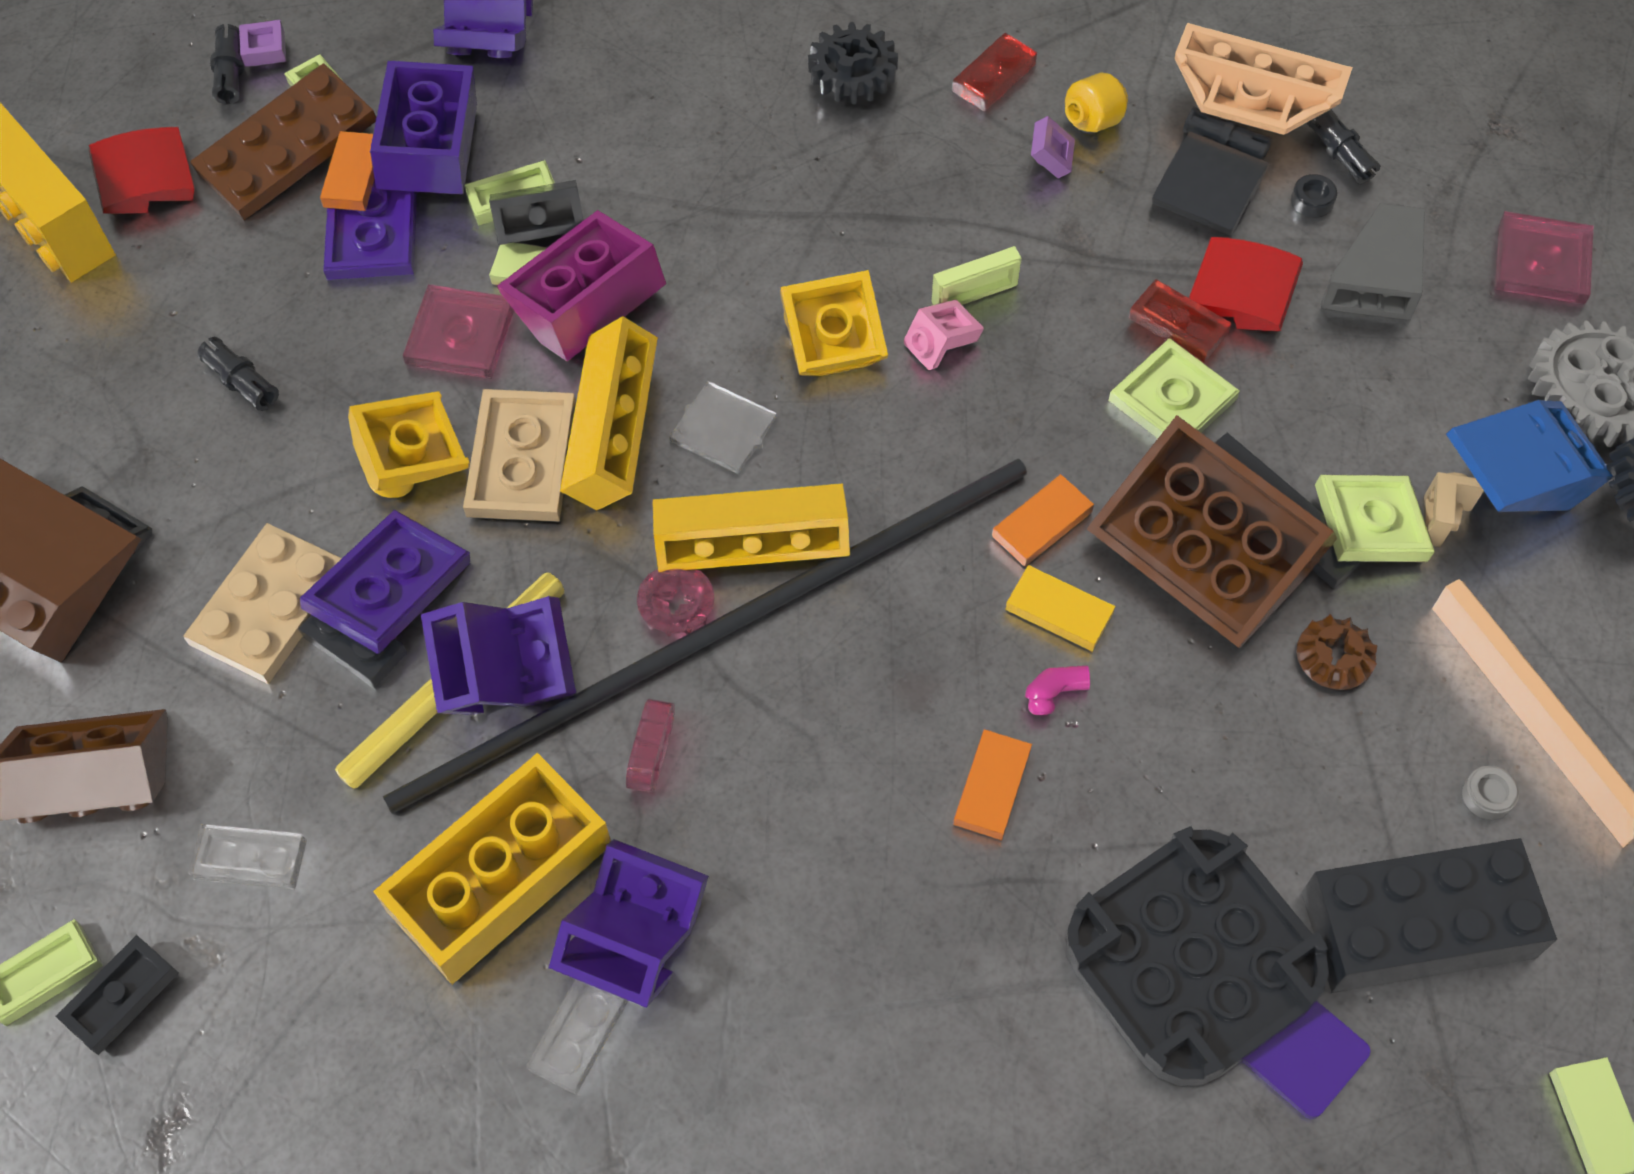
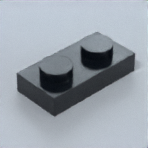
M313 615L299 627L303 638L374 689L407 654L404 645L396 639L377 654Z
M136 935L55 1017L91 1051L99 1056L179 972Z

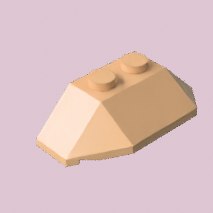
M1187 23L1174 58L1201 112L1282 135L1341 104L1353 68Z

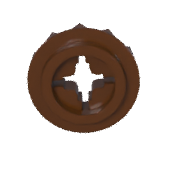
M1329 614L1323 620L1317 622L1312 620L1302 632L1297 643V658L1303 671L1313 681L1327 688L1345 690L1361 685L1371 676L1377 665L1376 652L1378 645L1373 644L1370 640L1368 628L1360 629L1353 624L1351 617L1340 620L1334 619ZM1342 639L1344 640L1343 644H1345L1344 652L1347 654H1344L1333 665L1331 664L1333 657L1331 656L1332 649L1330 647L1336 641Z

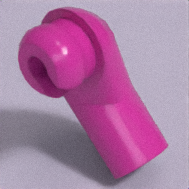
M1088 665L1047 668L1042 671L1026 688L1025 697L1029 698V712L1034 715L1051 714L1055 709L1054 697L1060 692L1089 690L1090 672Z

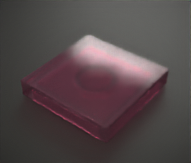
M1505 211L1500 220L1495 289L1586 304L1591 295L1593 225Z
M428 284L403 353L405 365L492 379L514 313L513 308L501 295Z

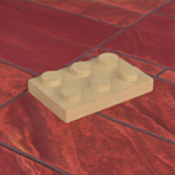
M483 389L463 505L466 517L560 522L563 493L560 492L576 407L574 393Z
M266 523L183 637L190 646L269 684L303 637L299 627L311 616V614L301 609L299 598L342 558Z

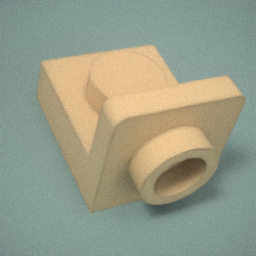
M1438 472L1423 500V519L1433 546L1441 547L1450 531H1457L1461 522L1462 511H1471L1484 492L1476 478L1456 472Z

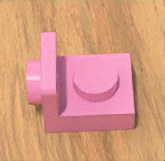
M957 300L920 308L904 338V345L928 370H932L939 366L946 350L977 342L984 328Z

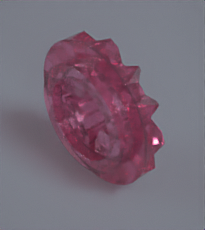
M656 569L643 580L637 594L639 614L647 622L651 630L655 628L663 631L668 637L673 633L684 632L689 634L693 628L700 624L706 625L707 618L711 610L714 609V590L706 575L698 569H670L663 572H658V569ZM681 587L684 601L688 604H680L675 614H671L669 602L664 600H672L675 593L678 592V588Z

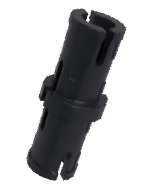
M222 24L215 29V52L210 57V66L214 73L212 97L217 102L226 104V92L230 90L229 101L230 104H234L240 97L239 75L244 71V63L240 55V31L238 27L228 24V37L225 38V27Z
M1195 106L1191 109V113H1189L1183 127V132L1189 134L1191 131L1263 161L1273 140L1271 137L1255 133L1238 125L1239 122L1227 121L1223 118L1203 113Z
M1332 109L1316 117V120L1312 119L1307 122V125L1312 128L1327 146L1326 152L1333 160L1337 158L1358 184L1368 182L1376 175L1374 171L1380 170L1381 165L1359 142V134L1354 129L1349 130Z
M218 337L208 338L209 343L216 348L215 351L206 342L200 345L197 357L220 376L222 384L227 389L238 391L258 411L268 409V406L261 401V398H264L271 406L275 404L279 396V390L256 372L253 362L247 357L236 355Z

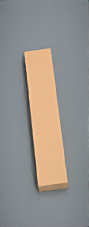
M1458 579L1445 586L1432 608L1619 844L1624 848L1634 842V791L1464 582Z

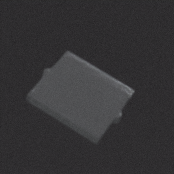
M707 381L692 404L684 406L685 414L669 435V440L739 474L755 449L759 450L762 448V439L777 416L775 412Z

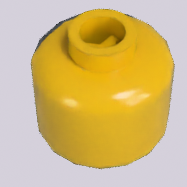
M1100 72L1076 81L1069 87L1066 93V116L1073 127L1085 134H1093L1117 125L1126 113L1128 103L1127 91L1123 84L1109 73Z

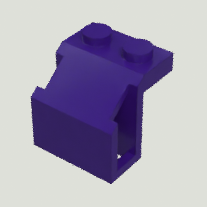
M444 0V25L433 29L434 46L447 47V53L452 55H471L472 49H486L487 56L512 57V51H517L525 46L526 16H532L533 0Z
M547 596L510 608L460 602L421 614L437 713L475 715L484 713L483 704L525 707L576 694L558 597Z
M613 839L606 845L593 893L562 919L548 968L647 1008L669 983L673 971L664 968L667 959L690 935L709 876Z

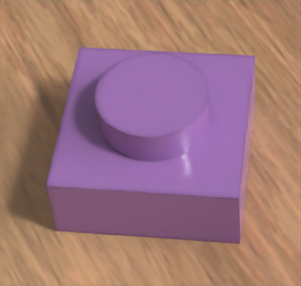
M281 20L239 25L240 54L245 67L286 62L285 32Z
M1047 116L1035 122L1031 156L1039 165L1044 166L1059 179L1072 171L1075 139Z

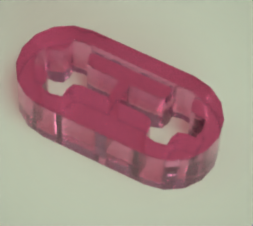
M650 698L647 700L628 763L626 774V787L628 789L647 793L655 791L673 728L674 703Z

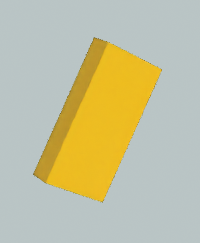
M1028 565L1009 597L1005 610L1093 652L1112 618L1116 606Z

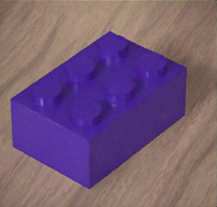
M388 60L370 149L376 189L463 194L477 109L473 66Z

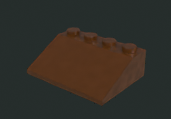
M1178 415L1175 416L1086 528L1238 648L1243 646L1306 578L1337 540L1332 529Z
M1 458L0 631L29 649L62 663L142 539Z

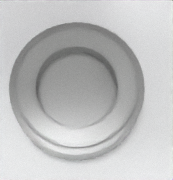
M1483 766L1474 770L1467 778L1462 788V797L1465 805L1473 814L1483 819L1496 820L1506 816L1516 805L1519 798V789L1515 779L1507 771L1496 766Z

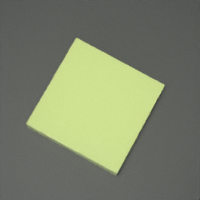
M1169 338L1110 392L1108 401L1158 439L1176 415L1202 433L1237 400L1240 390Z
M1320 475L1315 487L1327 526L1334 531L1337 537L1333 546L1338 561L1428 562L1435 551L1409 476Z

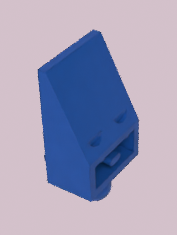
M1537 400L1454 427L1446 433L1498 512L1571 510L1614 477L1607 470L1606 463L1562 401Z

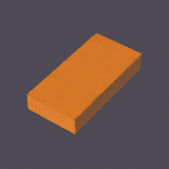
M340 131L320 195L324 208L366 211L375 180L370 154L373 134Z
M1060 474L993 528L992 537L1026 567L1090 515L1093 511L1094 503Z
M983 730L953 825L999 840L1003 839L1032 747L1031 743L989 730Z

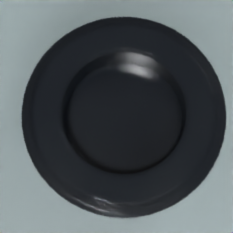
M1318 174L1305 175L1295 183L1291 195V203L1295 210L1304 216L1312 218L1323 217L1330 213L1334 207L1338 194L1337 188L1325 176Z

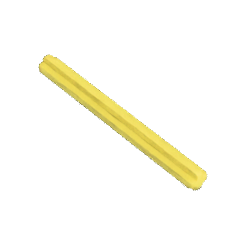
M544 573L507 608L547 596L560 598L564 594L563 585L551 573ZM432 679L428 680L336 766L337 775L349 787L353 789L358 788L437 713Z

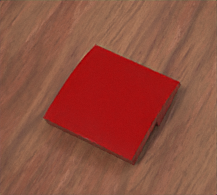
M159 127L130 131L99 140L89 145V156L103 214L148 213L149 201H193L195 188L179 127Z
M1211 237L1187 301L1190 315L1233 317L1237 329L1281 331L1303 266L1302 258L1290 252L1261 243L1233 238Z

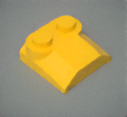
M869 270L780 287L784 321L788 327L799 375L823 376L864 368L888 358Z
M440 391L350 406L348 419L353 446L370 488L378 495L387 498H399L408 494L412 490L414 483L431 480L469 468L468 457L465 458L442 404Z

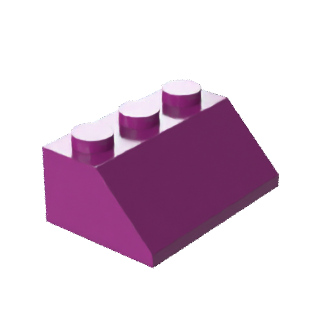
M597 210L498 284L497 287L537 340L565 361H568L587 346L588 337L620 317H625L665 286L666 281L654 244Z

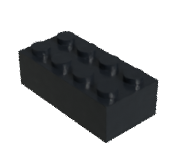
M1521 838L1316 871L1302 891L1313 933L1319 931L1328 947L1326 954L1329 975L1327 980L1331 993L1537 959L1557 940Z

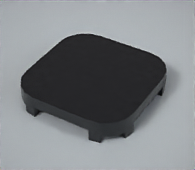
M1192 826L1173 833L1171 841L1093 895L1088 892L1075 906L1066 935L1067 957L1076 976L1140 1061L1158 1078L1178 1086H1201L1221 1077L1297 1022L1319 1000L1325 991L1324 988L1329 975L1326 954L1328 947L1319 931L1311 933L1245 853L1248 845L1233 832L1230 836L1213 830H1193Z

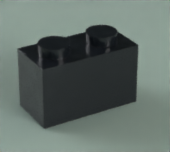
M576 180L490 194L489 203L498 245L566 234L584 221Z

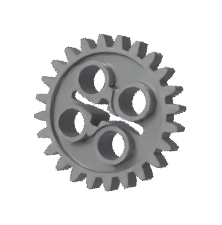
M1584 320L1580 329L1572 323H1567L1563 332L1555 328L1549 338L1542 340L1529 365L1533 370L1528 380L1536 383L1532 394L1545 397L1544 400L1562 401L1579 427L1586 431V437L1590 442L1597 435L1603 436L1607 447H1611L1616 438H1619L1622 444L1633 439L1634 338L1632 339L1627 336L1625 326H1621L1617 333L1612 332L1605 321L1601 323L1598 329H1594L1588 320Z

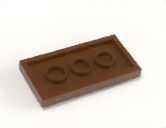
M323 63L192 159L190 163L211 188L245 221L334 153L340 131L362 133L376 122L377 117L374 110Z

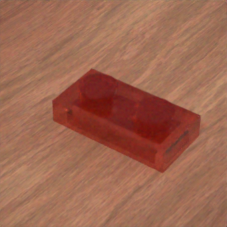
M1004 33L953 79L952 91L985 112L1036 64L1037 52Z
M1157 279L1152 282L1134 303L1129 314V319L1166 341L1169 338L1203 363L1206 362L1228 335L1231 327V322Z

